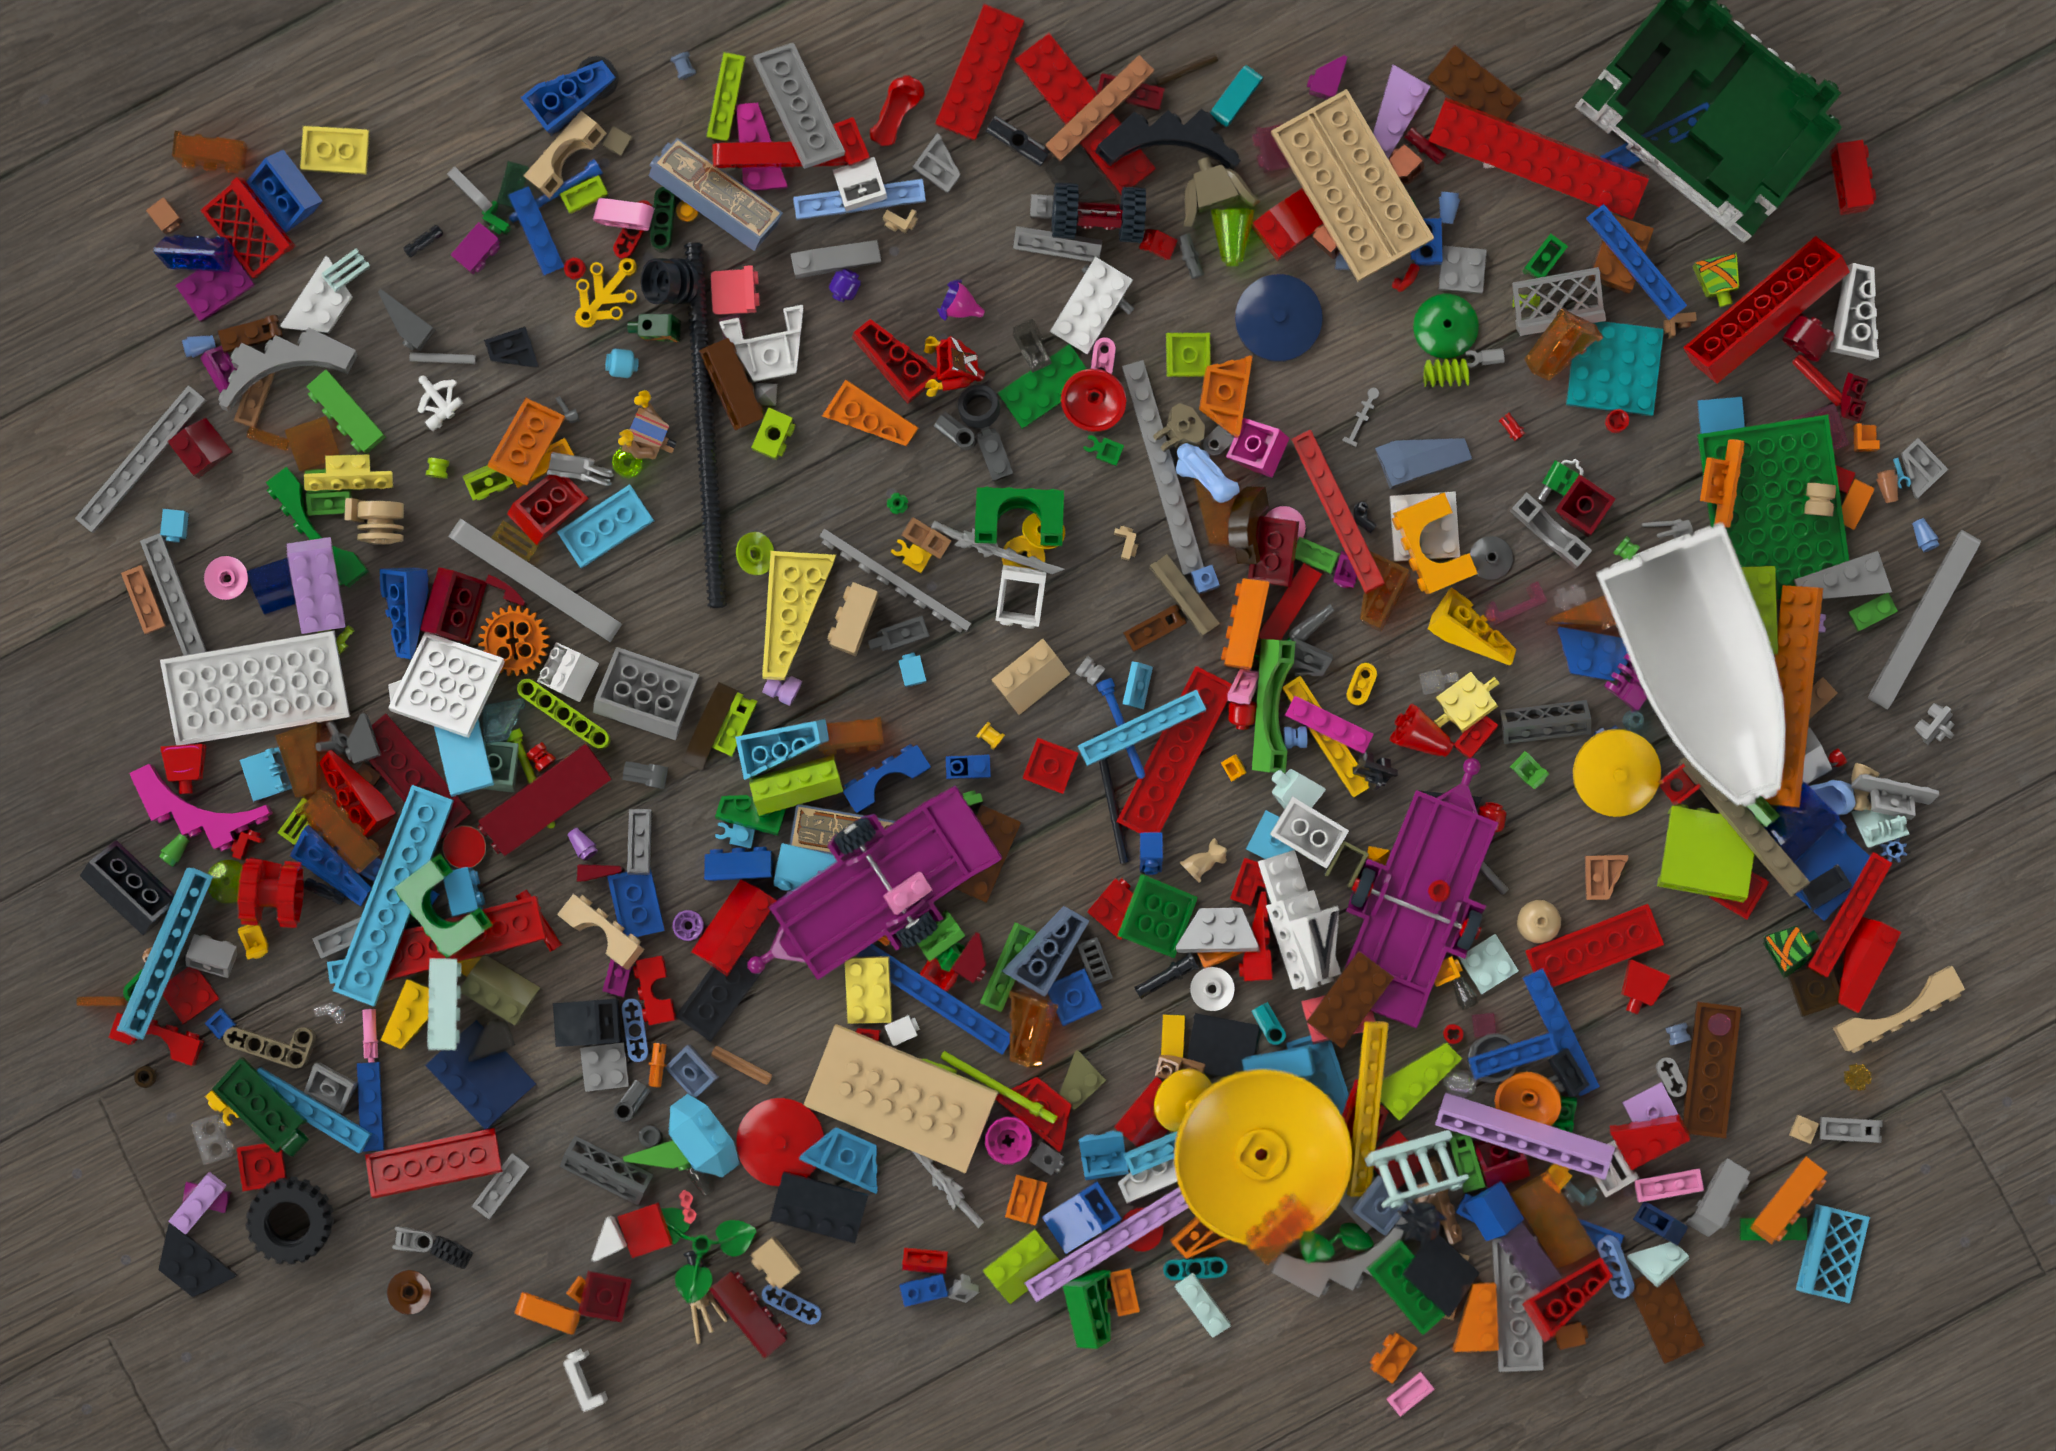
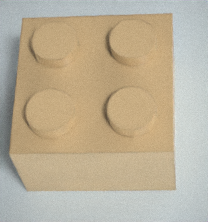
M775 1236L752 1254L754 1258L751 1260L759 1271L763 1269L768 1275L766 1280L773 1288L776 1286L779 1289L782 1288L802 1270Z

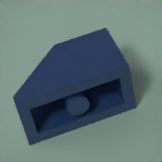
M1646 1201L1642 1203L1633 1218L1634 1221L1678 1246L1688 1229V1226Z

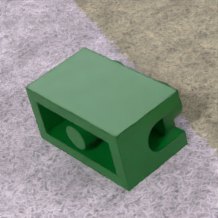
M1550 233L1522 272L1525 275L1528 273L1534 278L1545 277L1568 246ZM1550 243H1553V244H1555L1556 246H1558V247H1559V250H1558L1557 248H1555L1553 245H1551Z

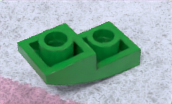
M1560 1096L1561 1110L1557 1120L1551 1127L1572 1133L1577 1098Z

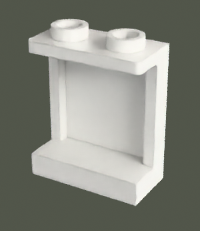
M579 1349L567 1355L568 1359L563 1363L584 1412L605 1403L608 1398L605 1391L592 1396L579 1364V1360L586 1358L590 1354L588 1350L583 1352L582 1349Z

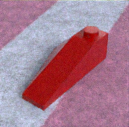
M332 750L328 751L321 759L319 764L328 785L334 788L338 797L335 800L338 807L342 806L346 816L343 819L344 823L358 844L388 824L396 813L384 795Z
M1266 892L1260 893L1251 926L1260 951L1244 952L1243 963L1239 964V977H1243L1244 981L1272 980L1271 952L1268 949L1269 929L1267 927Z
M1864 917L1860 919L1846 944L1839 1004L1856 1013L1860 1012L1899 939L1900 931L1880 921Z

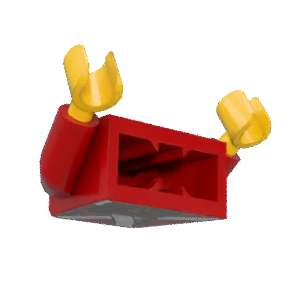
M932 336L926 339L925 353L933 354L937 348V377L941 381V383H938L936 380L930 379L926 383L925 388H931L927 390V396H935L939 389L947 391L966 388L974 381L980 382L983 380L985 371L978 368L976 352L965 346L962 341L956 340L952 336L937 341Z

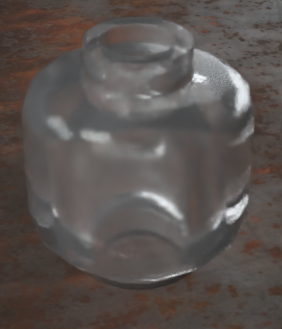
M1453 1068L1449 1074L1444 1076L1443 1087H1447L1448 1094L1466 1099L1470 1094L1473 1095L1475 1093L1477 1079H1474L1472 1071Z

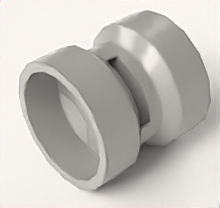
M1087 656L1075 673L1080 677H1087V682L1093 686L1105 668L1101 665L1095 666L1093 659Z

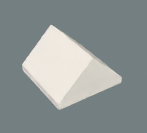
M609 1216L606 1218L591 1260L597 1261L627 1246L615 1217Z

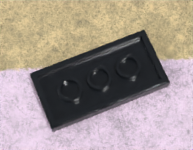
M743 956L740 957L728 976L711 967L676 1014V1017L711 1042L762 972L759 974L750 972L748 969L749 960Z

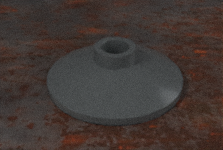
M1494 536L1481 538L1470 550V556L1477 570V575L1483 579L1495 580L1501 578L1512 566L1513 554L1511 548L1501 538ZM1493 553L1496 556L1495 561H1490L1488 554Z

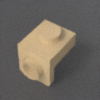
M913 209L906 220L886 210L883 221L886 222L885 226L893 231L899 229L907 233L908 229L913 230L918 218H916L917 213Z
M1120 526V529L1115 528L1114 535L1126 538L1121 559L1129 561L1131 556L1135 557L1138 547V544L1134 543L1136 534L1132 533L1133 529Z

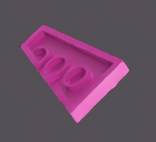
M758 103L736 105L739 142H771ZM781 167L742 168L743 185L751 191L788 188Z

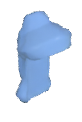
M1188 443L1179 446L1177 449L1179 459L1176 465L1178 475L1198 479L1219 503L1229 501L1233 496L1240 493L1238 483L1224 476L1221 469L1210 459L1207 451Z
M1837 780L1807 786L1801 789L1800 807L1779 806V808L1785 815L1817 807L1839 815L1848 814L1856 804L1854 789H1852L1851 784Z

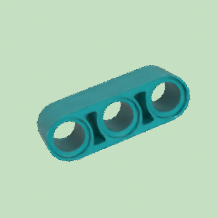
M1245 65L1210 111L1215 120L1227 128L1258 87L1263 76L1248 65Z
M1219 1256L1171 1259L1165 1262L1163 1266L1164 1275L1170 1280H1183L1190 1276L1192 1273L1189 1271V1266L1193 1262H1198L1201 1265V1271L1195 1274L1198 1279L1221 1277L1227 1271V1263ZM1214 1261H1221L1223 1263L1222 1271L1218 1273L1213 1272L1211 1264ZM1170 1264L1179 1266L1177 1275L1171 1276L1167 1273V1267Z

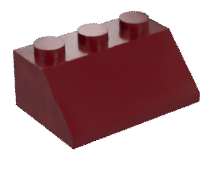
M438 567L420 630L469 644L487 585L486 581L454 570Z

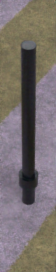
M1102 733L1096 734V735H1093V736H1094V738H1095V737L1101 735ZM1109 757L1100 760L1099 765L1121 864L1129 861L1121 824L1116 822L1119 813L1107 760Z

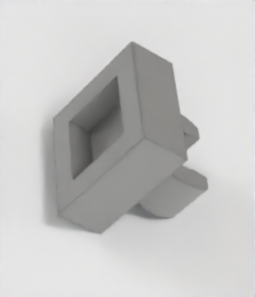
M1031 194L1030 217L1052 219L1053 196Z
M961 1274V1280L955 1279L954 1285L947 1290L948 1298L966 1303L979 1293L978 1285L970 1283V1276Z

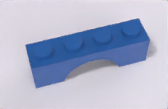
M909 744L900 750L902 754L894 758L893 755L882 761V767L877 770L872 767L863 773L865 777L861 780L853 779L844 785L846 789L843 790V793L856 814L876 803V786L886 775L902 773L914 779L931 768L918 745L913 747L912 744Z

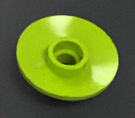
M759 532L747 533L740 538L737 544V561L748 574H765L769 571L770 553L774 551L771 541L764 534Z

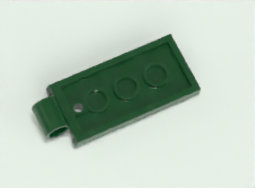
M244 1057L239 1058L212 1088L274 1152L279 1153L283 1149L289 1156L294 1157L308 1142V1137L298 1129L307 1120Z

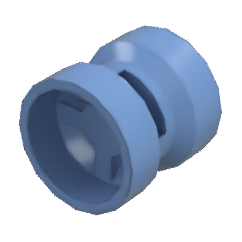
M1300 726L1298 729L1284 727V744L1286 749L1293 746L1307 748L1306 726Z

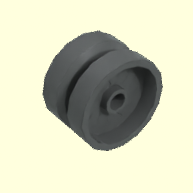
M1498 1033L1487 1034L1474 1041L1467 1054V1065L1471 1074L1473 1075L1468 1058L1515 1043L1507 1036ZM1518 1066L1478 1078V1080L1488 1084L1504 1081L1513 1075Z

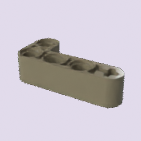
M233 1027L225 1031L223 1039L229 1047L291 1068H302L307 1065L316 1041V1034L311 1028H299L293 1034L291 1043L287 1044L242 1028ZM303 1031L308 1032L310 1036L306 1044L300 1041V1034ZM237 1032L238 1037L246 1038L245 1042L234 1041L231 1038V1034H236ZM254 1038L259 1039L261 1042V1047L257 1051L251 1047V1042ZM275 1045L280 1046L282 1050L278 1058L272 1054V1048ZM296 1052H299L303 1058L302 1062L298 1065L292 1059Z

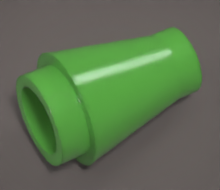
M179 833L175 839L161 850L162 853L159 858L173 867L176 863H179L190 841Z

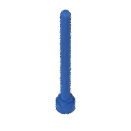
M593 159L588 162V166L584 167V171L565 181L550 199L546 195L537 198L535 201L538 208L587 178H593L597 175L601 176L603 172L596 160ZM516 212L509 216L511 222L519 220Z
M1110 678L1097 683V689L1099 693L1106 697L1117 727L1125 724L1113 694L1115 692L1113 679ZM1132 745L1126 748L1137 777L1143 779L1145 771L1135 746Z

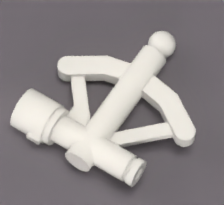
M420 376L419 382L423 384L422 386L426 392L421 398L418 412L424 413L425 410L435 412L434 415L425 421L426 425L434 432L442 426L443 420L452 418L455 415L454 411L464 403L459 397L451 402L453 387L457 385L455 380L440 381L432 385L426 376ZM448 387L447 399L445 402V400L438 393V391L442 388ZM432 398L439 408L427 406L429 399Z

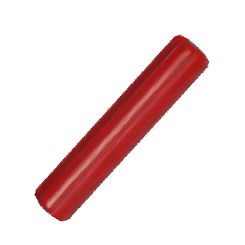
M1802 354L1798 355L1793 360V365L1832 403L1839 406L1842 400V393Z

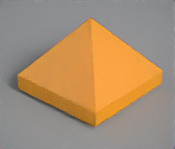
M1236 754L1221 762L1231 782L1246 774L1244 764Z
M1368 846L1366 860L1370 859L1386 865L1390 850Z

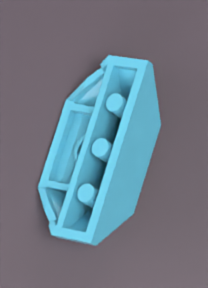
M686 1094L670 1106L669 1135L695 1170L723 1177L740 1165L734 1141L707 1105Z

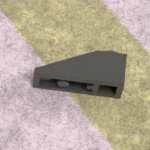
M380 289L378 293L399 335L404 339L402 343L412 351L414 348L421 351L436 330Z

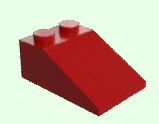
M1301 188L1252 222L1251 228L1274 258L1279 261L1313 235L1315 229L1323 224L1304 189Z
M549 474L516 500L507 515L538 545L588 500V497L569 477Z

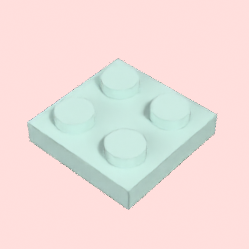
M1496 934L1468 950L1465 959L1458 956V959L1480 994L1485 993L1518 972L1517 967Z

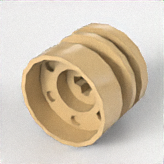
M365 501L358 503L357 517L367 520V524L357 526L358 530L367 531V533L357 535L358 541L374 545H389L404 541V535L394 534L396 531L404 530L403 526L394 524V520L404 518L403 503L390 501Z

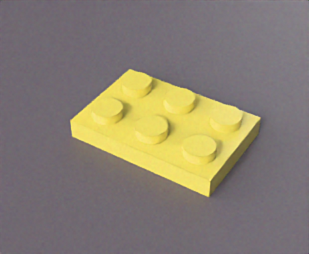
M303 126L300 169L302 171L367 174L370 131L364 129Z
M889 956L851 957L845 962L848 1024L891 1023L892 1001Z

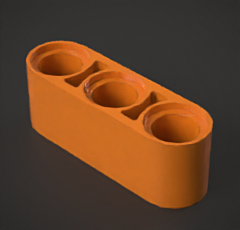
M526 1292L521 1293L514 1312L524 1318L572 1335L575 1334L581 1317L576 1310Z

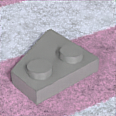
M937 133L913 165V169L946 193H949L961 175L947 151L941 136Z
M1919 438L1913 441L1901 453L1907 476L1911 481L1910 485L1913 495L1916 499L1948 470Z

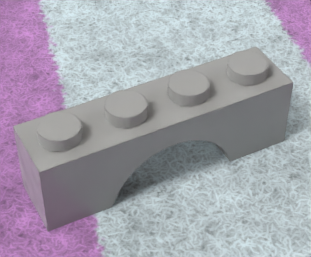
M1527 492L1510 510L1516 518L1574 569L1591 553L1592 550L1586 544L1561 527L1551 518L1543 506Z

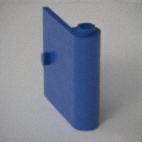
M1831 818L1791 860L1809 881L1839 864L1853 887L1870 856L1847 835L1845 831L1847 826L1838 818L1836 820ZM1852 887L1813 912L1825 921L1846 899ZM1800 891L1797 894H1795L1802 902H1804L1810 908L1809 904L1807 903V901L1805 900Z

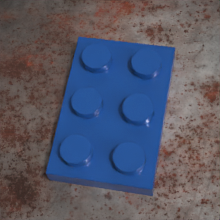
M651 867L650 875H628L627 872L607 876L617 922L625 928L623 932L627 936L632 934L635 937H641L665 931Z

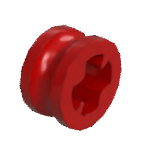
M1449 1024L1445 1027L1443 1037L1448 1043L1457 1044L1463 1039L1464 1034L1461 1027L1456 1024ZM1457 1028L1459 1031L1457 1035L1459 1037L1457 1039H1449L1447 1035H1450L1447 1033L1448 1030H1455Z

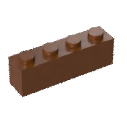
M729 337L701 349L699 352L734 431L763 419V408L756 401L754 388L745 376V367L739 362L736 355V347L733 342H730Z

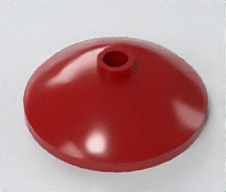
M1085 369L1075 373L1067 380L1061 394V405L1064 414L1075 426L1087 431H1103L1114 426L1123 416L1126 408V393L1120 381L1112 374L1100 369ZM1097 392L1099 396L1094 397L1092 393Z

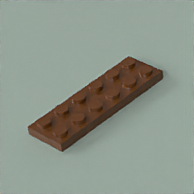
M1696 1002L1682 1120L1690 1134L1726 1139L1741 1007Z

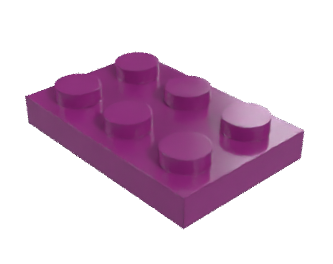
M228 249L175 286L196 317L202 322L255 285L235 255Z

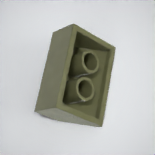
M488 955L481 957L461 987L462 994L515 1026L520 1023L540 990L539 986Z

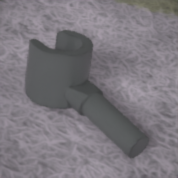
M560 396L557 397L556 401L562 408L568 423L572 424L580 421L576 409L569 411Z

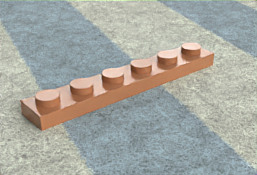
M1139 55L1045 145L1046 148L1061 162L1154 73V69Z

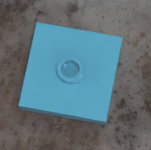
M1265 810L1246 850L1263 859H1268L1294 849L1270 835L1280 817Z

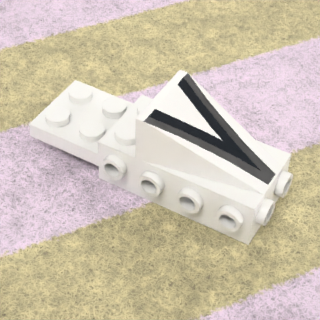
M1295 850L1259 861L1258 864L1271 904L1266 905L1292 988L1297 989L1305 986V989L1309 990L1318 987L1317 982L1319 981L1321 985L1334 981L1333 976L1341 974L1335 956L1339 916L1338 906L1320 910L1314 890L1308 892Z

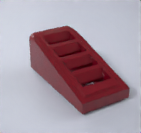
M579 864L577 865V882H585L623 872V867Z

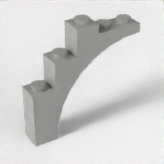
M309 327L306 333L302 332L298 340L299 346L276 335L273 340L267 342L264 349L265 354L241 343L239 348L236 347L231 355L232 364L237 368V371H232L228 380L230 384L227 390L223 389L219 396V405L223 410L230 413L238 399L252 385L265 376L282 369L296 366H320L348 374L358 356L355 349Z
M1401 1217L1396 1224H1404L1406 1221ZM1393 1226L1389 1233L1372 1248L1348 1259L1333 1262H1312L1307 1264L1306 1260L1281 1252L1271 1272L1318 1298L1321 1294H1326L1330 1286L1329 1278L1353 1291L1354 1287L1359 1288L1364 1279V1276L1361 1275L1364 1271L1371 1275L1366 1268L1400 1239L1401 1236L1405 1238L1408 1232Z

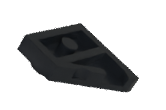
M526 327L484 340L491 362L532 368L539 367Z

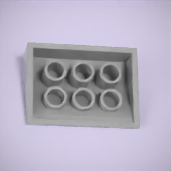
M616 647L596 695L593 713L676 740L699 674Z

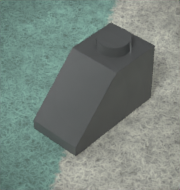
M366 713L360 714L347 741L348 748L345 749L349 761L353 760L354 764L382 756L370 719Z

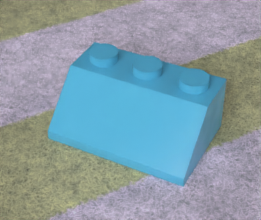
M782 843L775 872L774 886L784 891L794 890L817 875L819 870L823 871L837 860L833 855Z

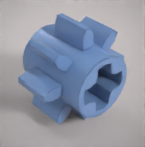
M1900 838L1895 839L1893 842L1891 840L1886 844H1880L1879 846L1883 848L1880 856L1888 857L1887 860L1890 862L1894 858L1899 863L1901 862L1899 857L1907 855L1906 852H1903V847L1907 844H1901L1899 842ZM1895 845V849L1898 852L1891 855L1892 851L1889 850V847Z

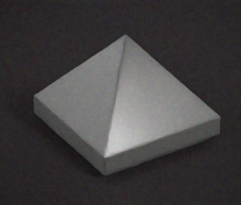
M755 383L756 401L761 405L776 406L777 384Z

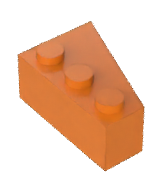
M1478 1282L1471 1285L1452 1348L1454 1352L1499 1351L1496 1283Z

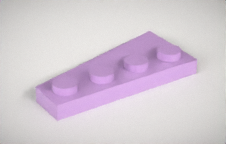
M1395 65L1391 69L1373 132L1388 159L1431 87Z

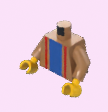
M647 390L640 391L638 393L639 396L635 397L634 402L636 405H642V407L638 409L630 430L626 429L620 432L622 437L618 439V443L622 446V451L631 453L636 459H656L659 449L672 453L677 441L665 437L669 425L661 419L651 403H649L651 399L650 393Z

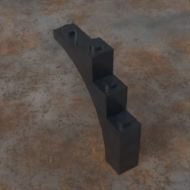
M1200 109L1184 125L1177 114L1167 110L1151 126L1148 125V121L1143 115H1138L1134 111L1095 150L1109 167L1124 156L1137 150L1163 145L1187 147L1202 152L1220 162L1225 168L1232 170L1236 169L1241 162L1238 153L1225 145L1221 135L1213 132L1217 125L1215 118L1211 113L1205 112L1203 109Z

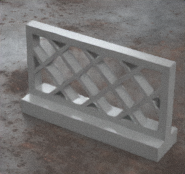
M1598 267L1512 283L1516 329L1520 336L1606 321L1600 270ZM1595 275V281L1590 288L1582 283L1586 276ZM1567 279L1575 282L1569 291L1560 287L1564 280ZM1550 283L1554 287L1547 295L1539 291L1543 284ZM1579 285L1587 290L1580 300L1572 295ZM1528 287L1532 291L1524 299L1519 296L1518 288ZM1557 289L1566 294L1559 303L1551 299ZM1536 293L1544 298L1538 307L1529 302ZM1590 294H1593L1597 297L1598 304L1588 306L1584 301ZM1570 297L1577 304L1573 309L1567 310L1563 307V304ZM1547 301L1556 306L1551 313L1541 311ZM1526 305L1534 310L1529 317L1521 318V311Z

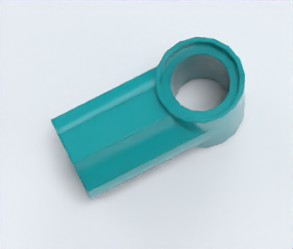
M1266 1002L1251 1012L1267 1041L1272 1045H1280L1284 1041L1286 1033L1269 1003ZM1273 1029L1280 1030L1282 1033L1281 1040L1277 1042L1272 1041L1269 1037L1270 1031Z

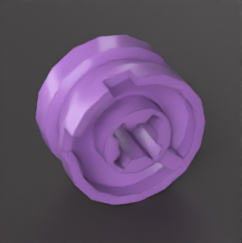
M685 910L675 916L673 930L678 938L684 941H693L702 935L704 922L698 913ZM690 921L693 927L690 930L685 929V922Z

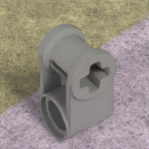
M395 1226L397 1234L392 1249L427 1252L431 1250L436 1236L429 1231ZM424 1235L430 1240V1245L427 1248L423 1247L420 1243L421 1237Z

